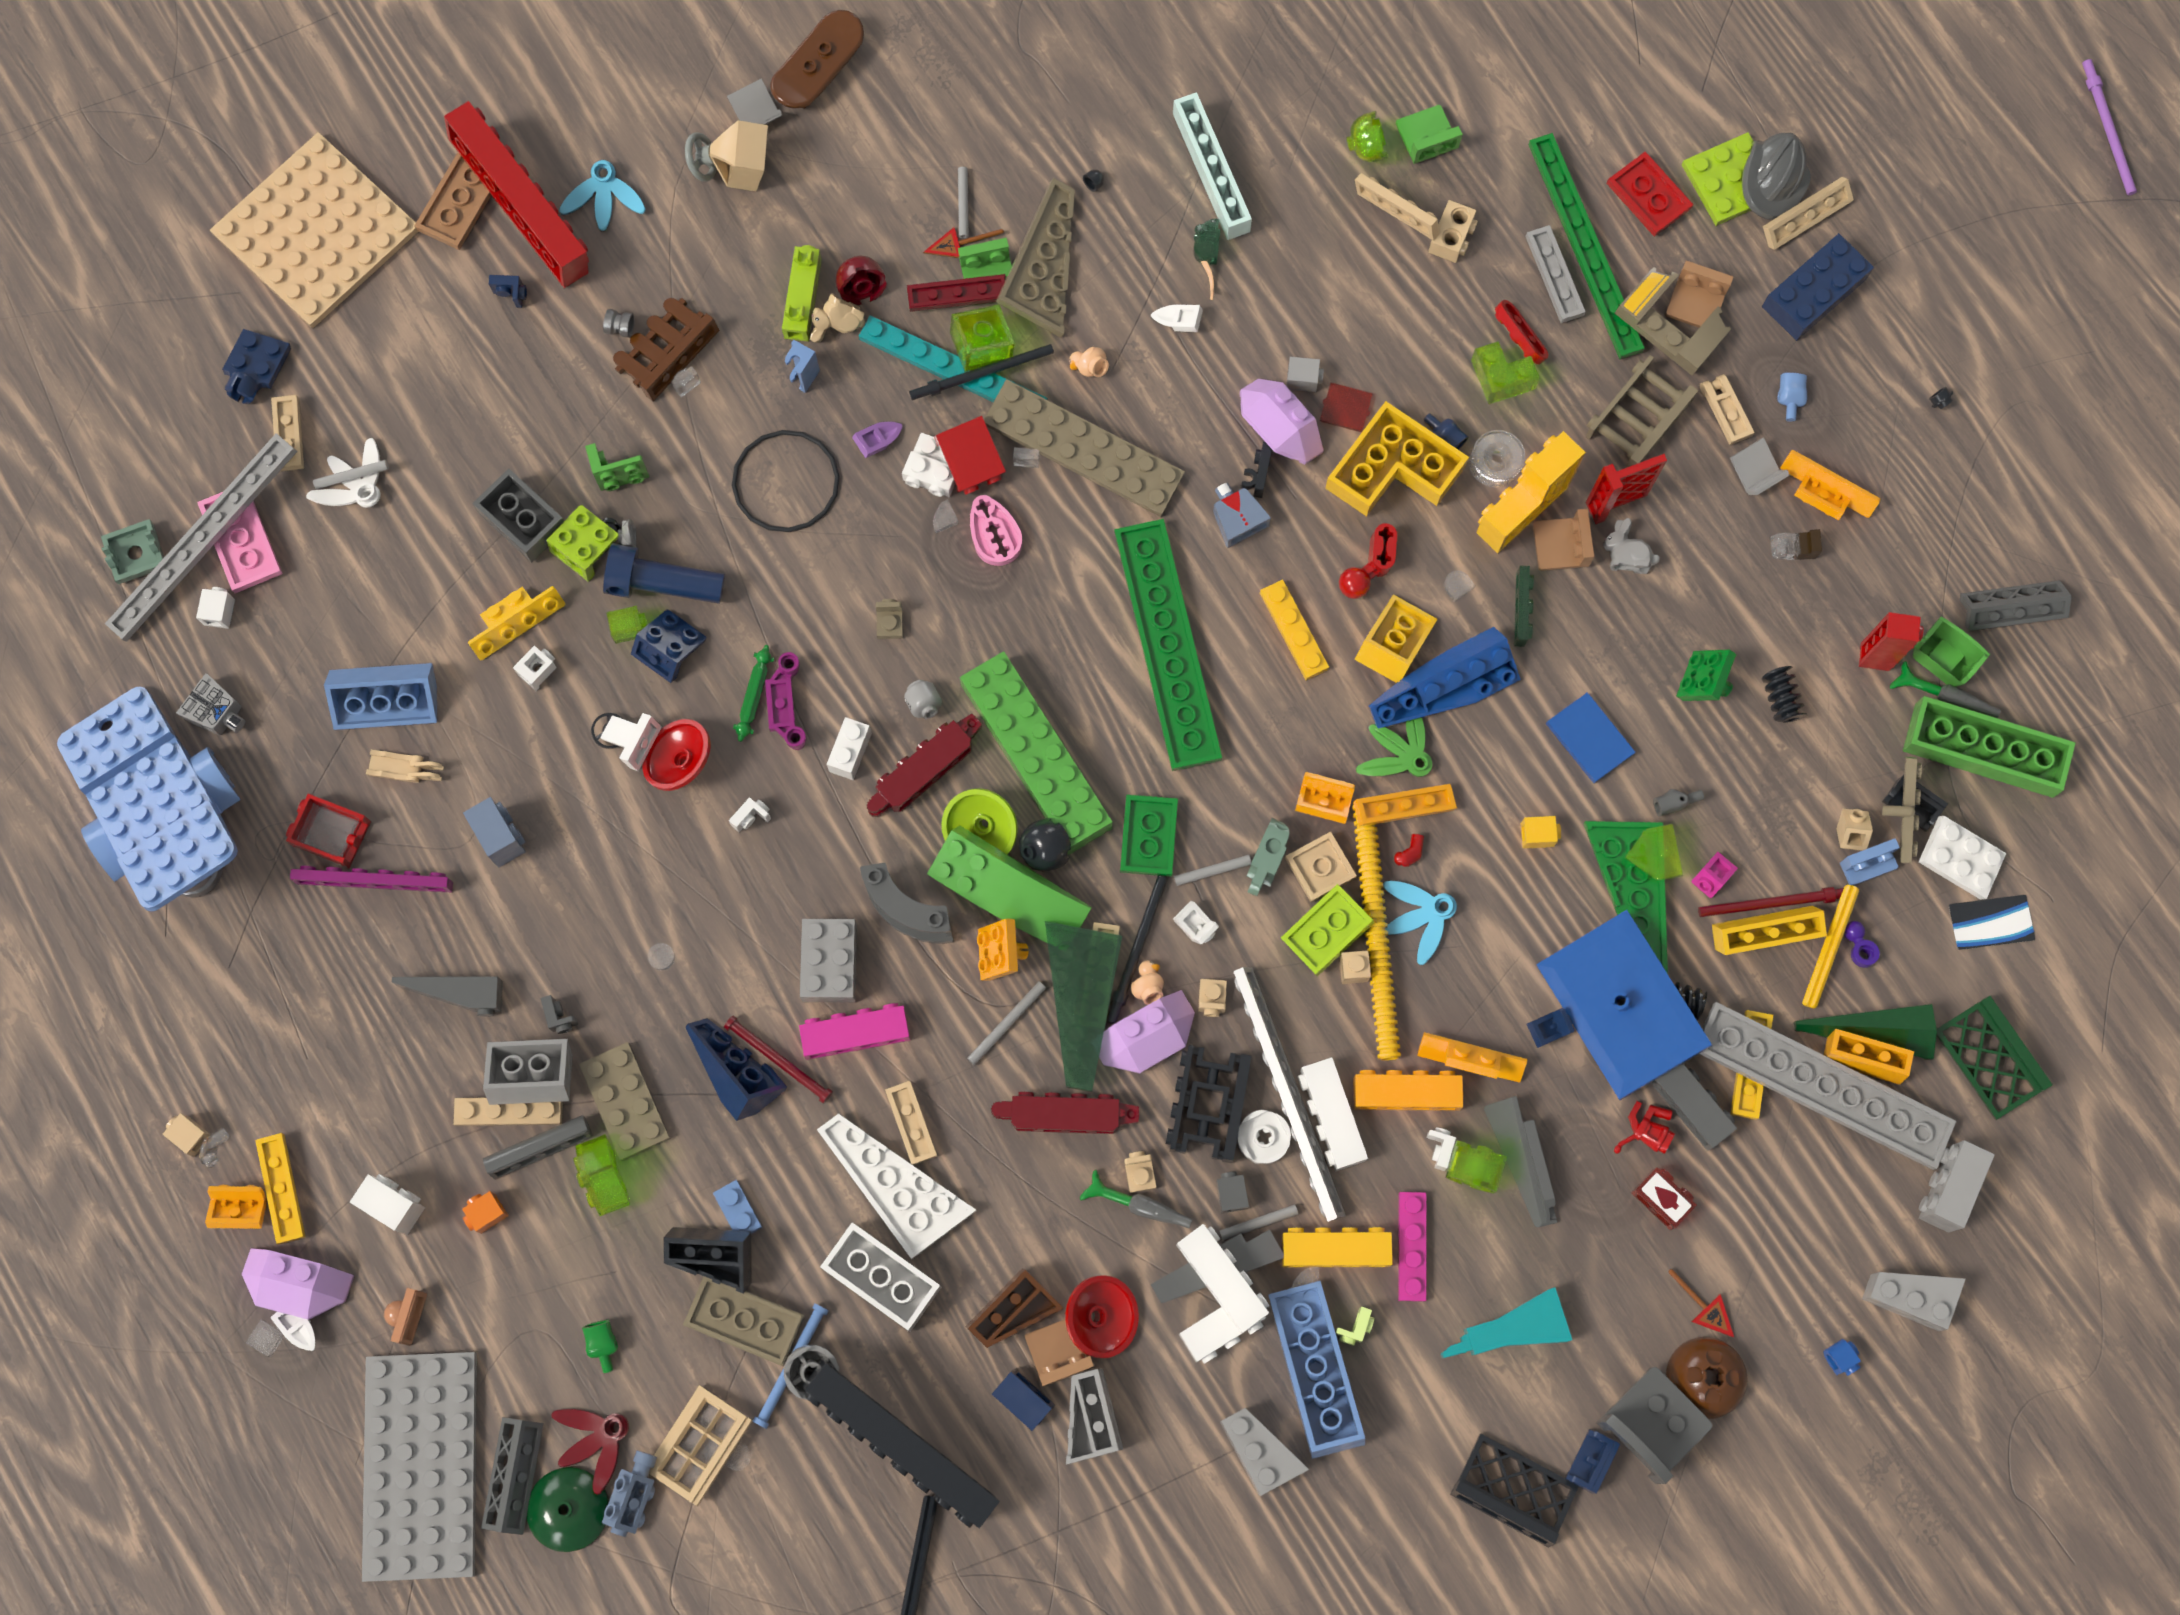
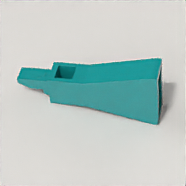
M1554 1287L1542 1292L1496 1320L1464 1329L1465 1335L1460 1337L1461 1343L1449 1346L1441 1353L1443 1359L1466 1353L1467 1351H1470L1473 1356L1505 1346L1553 1344L1571 1341L1572 1336L1556 1288Z

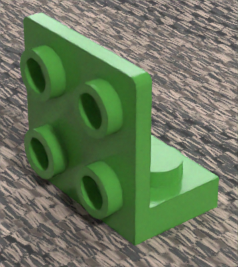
M1436 105L1396 120V126L1413 164L1459 148L1463 134L1459 126L1451 128L1441 105Z
M1007 237L958 248L964 279L1005 274L1007 278L1012 267Z
M595 443L585 446L592 473L601 491H614L621 485L628 483L639 484L645 478H649L641 455L609 464L603 450L598 451Z

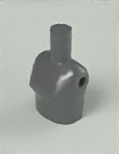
M1670 789L1664 795L1654 798V809L1658 817L1678 812L1688 804L1704 800V794L1702 790L1686 794Z

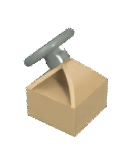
M738 120L713 143L703 133H692L687 138L685 144V158L689 170L695 178L702 182L712 180L718 170L727 187L756 192L765 168L768 125ZM693 143L695 144L696 148L695 160H693L692 155ZM705 164L710 168L707 174H702L698 170L701 165Z

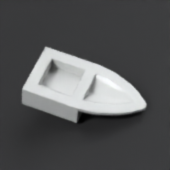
M1169 305L1156 310L1151 314V317L1162 325L1172 327L1174 331L1198 332L1203 310L1200 305Z
M276 1312L270 1317L292 1344L301 1349L315 1350V1335L310 1319L307 1320Z

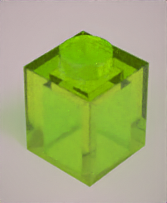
M637 606L606 612L611 637L615 644L634 640L636 634L648 625L645 613H640Z

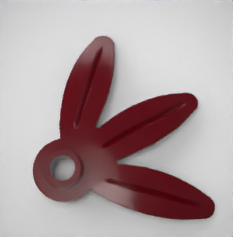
M580 1409L553 1411L551 1417L563 1425L579 1430L594 1431V1433L570 1447L560 1457L558 1466L567 1467L580 1463L603 1447L593 1480V1491L595 1494H600L610 1482L615 1471L619 1453L618 1441L625 1438L628 1433L629 1423L626 1417L622 1414L614 1413L603 1418L595 1413ZM616 1422L619 1423L618 1432L614 1431V1424Z

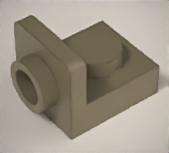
M883 599L882 602H876L877 639H903L902 603L897 602L895 599Z

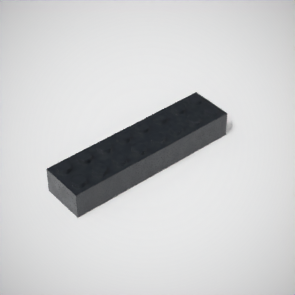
M825 1360L821 1361L803 1384V1388L806 1391L804 1396L816 1407L823 1404L828 1408L826 1413L839 1425L842 1421L848 1424L847 1430L859 1441L862 1442L864 1438L870 1442V1449L882 1459L886 1455L891 1458L890 1464L903 1476L910 1473L913 1476L912 1481L926 1494L929 1490L934 1492L933 1498L948 1511L951 1507L957 1511L955 1513L957 1518L969 1528L974 1524L980 1529L1000 1501L994 1494Z

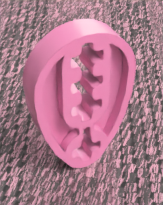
M987 495L976 497L970 514V528L975 550L978 556L990 565H1007L1014 561L1021 552V531L1011 514L999 502ZM981 503H984L985 506H989V518L986 517L983 510H979ZM993 525L995 528H999L997 529L998 537L1000 539L1004 538L1002 540L1004 550L1009 549L1006 557L998 554L999 546L997 543H993L994 535L992 532H988L989 526Z

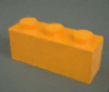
M1835 1029L1827 1037L1824 1056L1861 1074L1899 1085L1909 1077L1914 1051L1839 1029Z

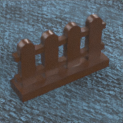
M675 298L666 299L663 307L667 314L662 319L656 315L650 316L647 319V326L650 332L646 336L641 333L633 334L630 338V343L634 349L629 354L624 351H618L613 356V361L617 366L615 368L616 372L620 375L626 372L635 379L633 384L638 388L641 387L646 397L653 402L720 331L713 317L707 313L704 315L700 311L695 314L686 307L687 302L683 298L679 301ZM674 318L685 326L680 332L669 325ZM657 336L668 343L663 350L652 342ZM640 354L651 361L647 367L635 360Z

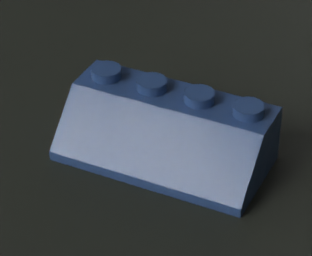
M432 663L329 670L324 688L334 730L437 723V684Z

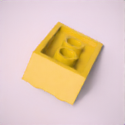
M1393 594L1364 640L1355 660L1395 683L1399 682L1404 678L1434 627L1437 618Z

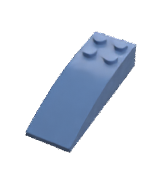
M1321 1281L1268 1294L1312 1459L1365 1445V1435Z

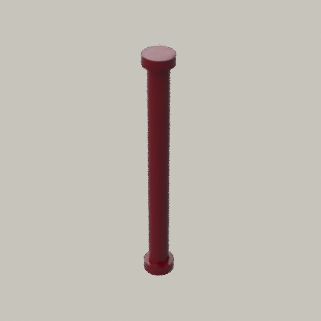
M734 1015L725 1023L724 1028L727 1031L732 1030L817 1095L821 1103L824 1104L833 1093L831 1089L828 1088L826 1090L737 1022L738 1018Z

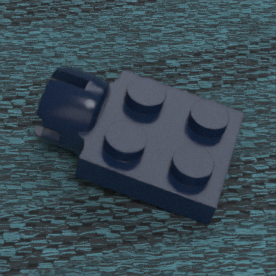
M243 329L222 368L224 375L230 376L225 385L227 395L237 402L243 396L245 398L242 403L250 404L259 389H271L292 349L290 343Z

